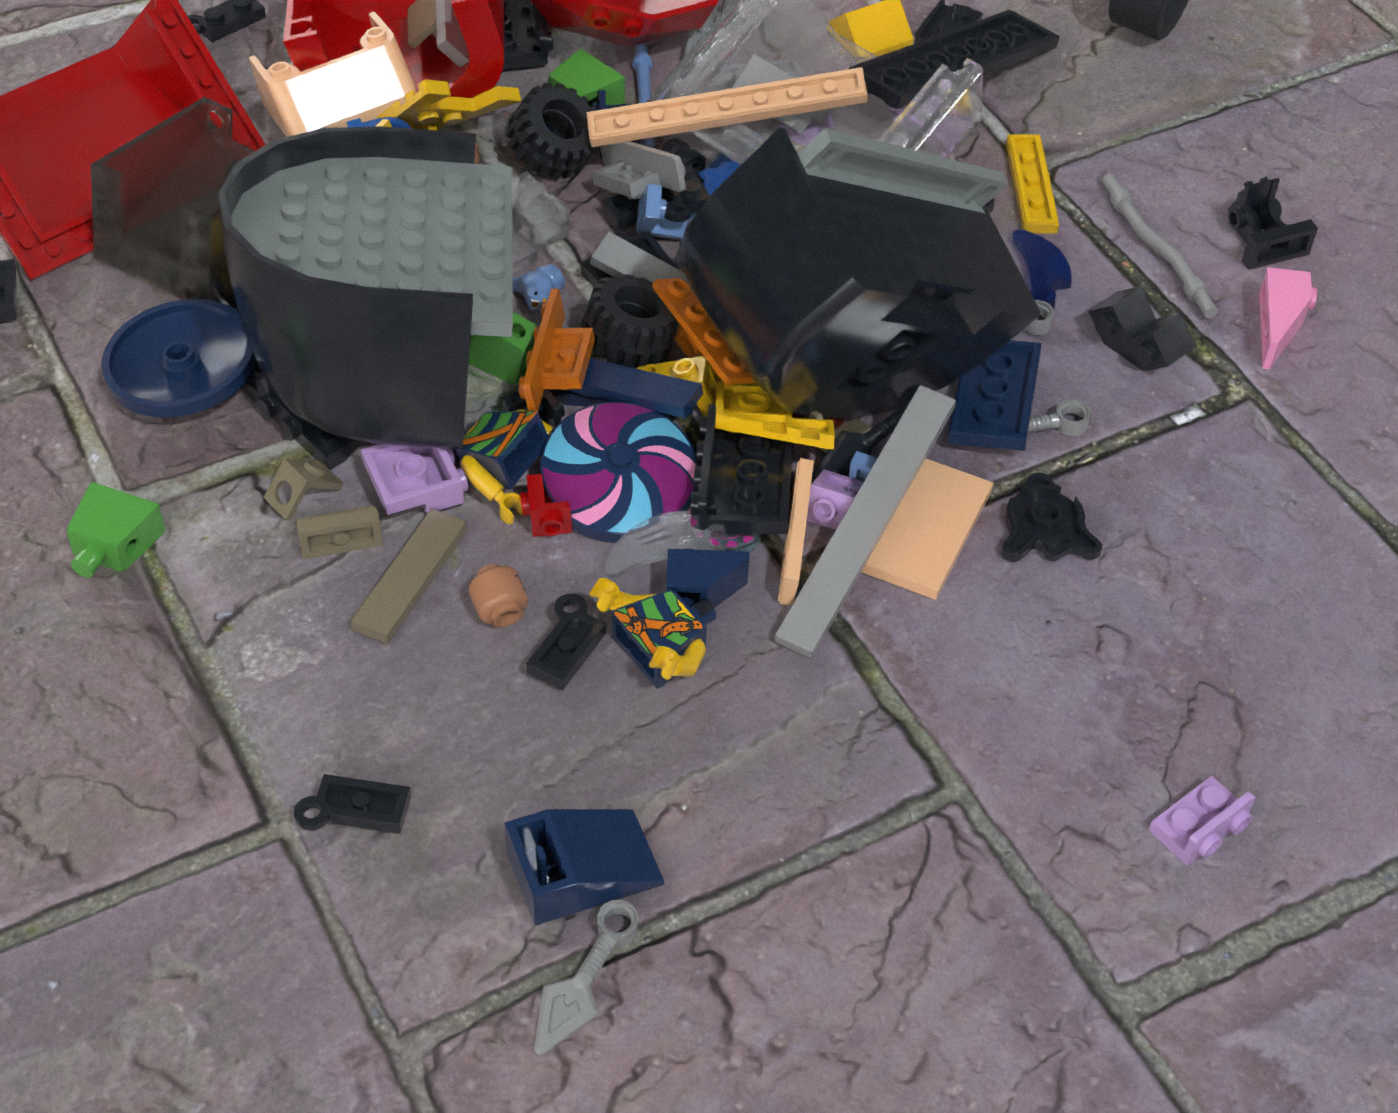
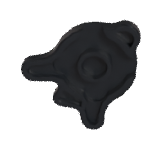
M1034 473L1030 475L1026 484L1020 489V494L1009 499L1005 521L1010 535L1003 543L1001 551L1002 556L1006 560L1012 562L1019 561L1032 549L1041 550L1044 557L1049 561H1057L1068 554H1076L1082 558L1094 560L1100 556L1102 544L1086 528L1085 513L1077 497L1075 496L1073 502L1061 494V487L1055 484L1047 474Z

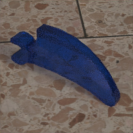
M1024 229L1015 230L1012 241L1025 260L1030 278V292L1034 300L1045 301L1054 310L1056 306L1055 291L1071 288V268L1067 258L1058 247L1042 236Z

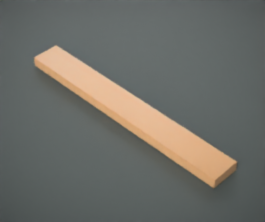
M862 67L587 112L591 147L867 103L868 96Z

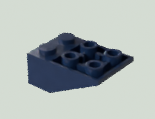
M547 809L504 822L506 852L535 926L603 905L611 900H618L664 885L662 874L633 809Z

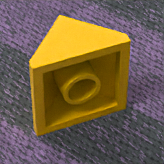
M884 0L845 13L825 23V29L859 63L912 45L914 40L901 0Z

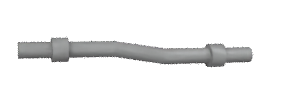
M1106 175L1102 182L1111 195L1110 201L1116 211L1124 215L1135 234L1170 262L1183 282V290L1189 300L1196 302L1206 318L1214 317L1218 313V309L1208 295L1209 288L1203 279L1196 277L1178 250L1147 226L1134 206L1135 200L1129 190L1122 188L1115 175Z

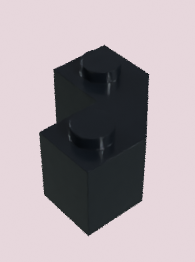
M1141 286L1117 291L1088 311L1103 344L1142 371L1168 367L1196 347L1182 314L1156 319Z

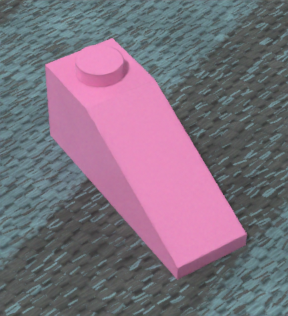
M1267 267L1259 292L1263 369H1270L1304 323L1308 309H1314L1317 288L1312 287L1311 272Z

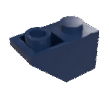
M690 548L668 549L666 591H675L688 606L706 598L715 608L748 584L750 552L695 550Z

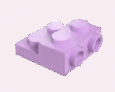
M381 444L361 449L362 461L387 515L420 505L423 506L426 514H428L431 508L439 511L464 503L463 492L468 491V483L463 469H456L454 466L455 458L452 449Z

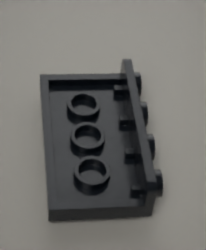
M504 0L503 69L548 65L547 51L553 50L551 31H547L546 19L531 0Z
M709 404L708 416H701L700 439L705 441H698L697 463L702 464V466H695L694 488L699 490V492H692L691 515L699 516V532L788 534L794 443L715 428L716 404Z

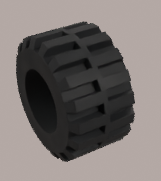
M544 83L542 87L537 85L527 93L509 118L507 123L509 127L506 130V137L510 138L508 142L509 148L516 151L514 157L517 161H523L526 164L524 168L531 172L532 169L537 171V176L544 178L546 175H549L551 180H558L560 176L564 179L568 178L583 166L597 148L591 147L587 112L596 111V109L590 107L587 104L589 100L585 96L580 97L577 95V90L572 87L568 90L565 89L564 84L559 83L555 87L551 83ZM546 125L554 128L562 138L553 134Z
M617 274L611 275V278L605 277L601 279L599 284H595L581 327L593 328L595 337L593 353L599 358L603 357L606 359V362L632 368L663 363L666 360L680 324L652 288L653 283L648 281L649 279L637 278L634 275L625 274V276Z

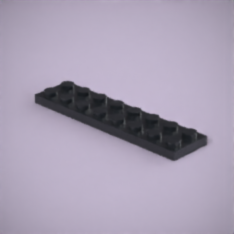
M1009 9L849 67V69L862 67L867 93L880 98L888 107L901 109L1057 48L1060 36Z

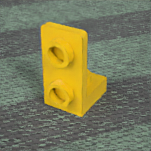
M704 356L648 364L636 368L701 383L703 395L698 400L697 405L703 416L708 415L709 404H715L716 382L719 381L712 366Z

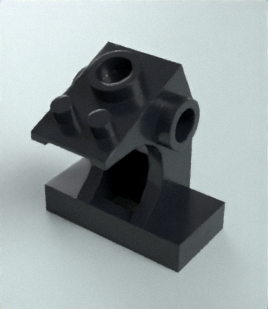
M1263 177L1258 183L1254 184L1252 181L1245 182V189L1237 194V199L1228 208L1230 226L1236 230L1246 243L1242 262L1248 270L1310 254L1318 227L1311 219L1290 225L1282 222L1280 219L1282 213L1281 205L1275 198L1280 181L1279 178L1268 180L1267 177Z

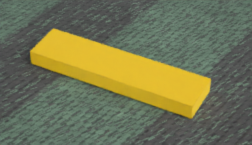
M1007 135L1006 149L1023 234H1058L1059 220L1041 135Z

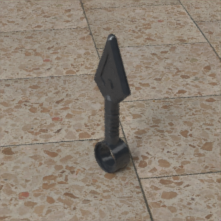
M912 385L906 388L900 395L899 409L865 434L841 431L834 441V449L828 450L813 472L811 484L823 470L849 476L851 460L856 451L871 456L873 446L894 431L920 385Z

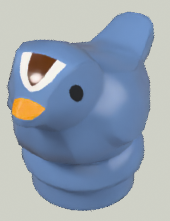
M553 264L539 266L535 271H529L520 277H513V291L522 295L531 311L541 309L542 304L547 302L551 289L559 288L561 291L565 287V279L562 272Z

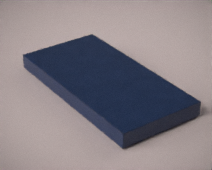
M1010 340L986 361L959 378L955 398L956 403L948 433V444L1026 450L1042 343Z

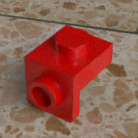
M542 474L526 475L528 491L520 492L522 515H530L533 537L571 533L570 503L568 501L545 503Z

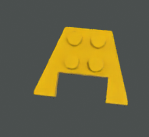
M425 79L418 84L419 92L417 94L415 90H410L405 94L406 102L400 105V102L393 103L379 114L377 119L385 117L400 118L407 122L411 129L439 131L441 128L521 102L518 88L497 86L473 98L451 97L448 81Z
M723 381L716 382L715 428L732 433H744L824 449H834L835 432L833 420L792 418V413L781 409L755 381L753 383L729 385Z

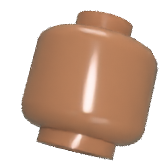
M498 564L486 565L477 572V576L473 578L469 585V596L478 617L484 623L499 628L507 627L518 622L524 615L529 598L522 580L514 568L499 566Z

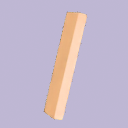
M800 458V461L797 463L792 485L788 534H786L777 600L779 604L792 606L794 603L800 579L814 460Z

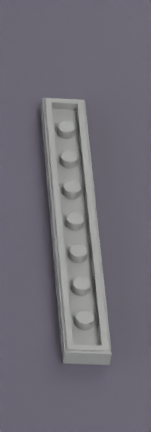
M922 385L919 386L775 634L776 643L806 657L813 658L953 412L956 403L955 399Z

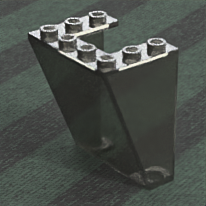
M203 97L91 164L95 258L182 300L204 299L220 302L213 291V281L217 275L229 273L223 244L218 193L235 164L255 152V150L232 140V109ZM210 111L215 112L220 117L222 128H218L212 123Z

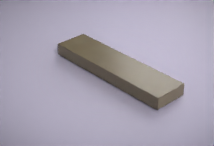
M431 508L350 621L351 629L389 644L467 532V521Z

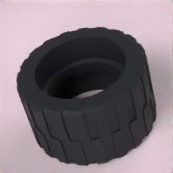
M1109 0V18L1113 23L1153 39L1162 40L1176 26L1189 0Z

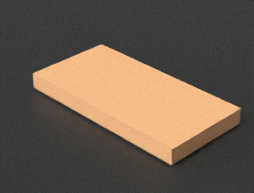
M925 459L863 568L862 573L936 600L992 492L994 482Z

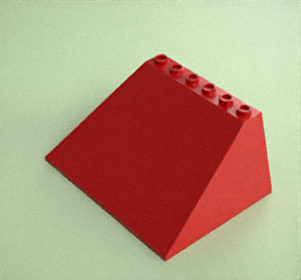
M150 0L113 47L0 95V234L30 282L220 191L227 180V169L231 168L234 162L241 161L266 145L178 0Z

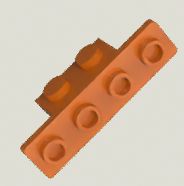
M681 278L655 279L652 288L680 324L674 340L688 358L704 356L712 366L718 381H723L727 385L753 383L754 380L740 366L713 327L703 306L690 289L688 283Z
M559 288L551 289L547 302L542 304L541 324L536 326L534 330V347L532 351L527 353L526 374L521 376L519 380L520 398L526 399L528 411L538 412L544 389H582L595 342L593 328H562L565 313Z

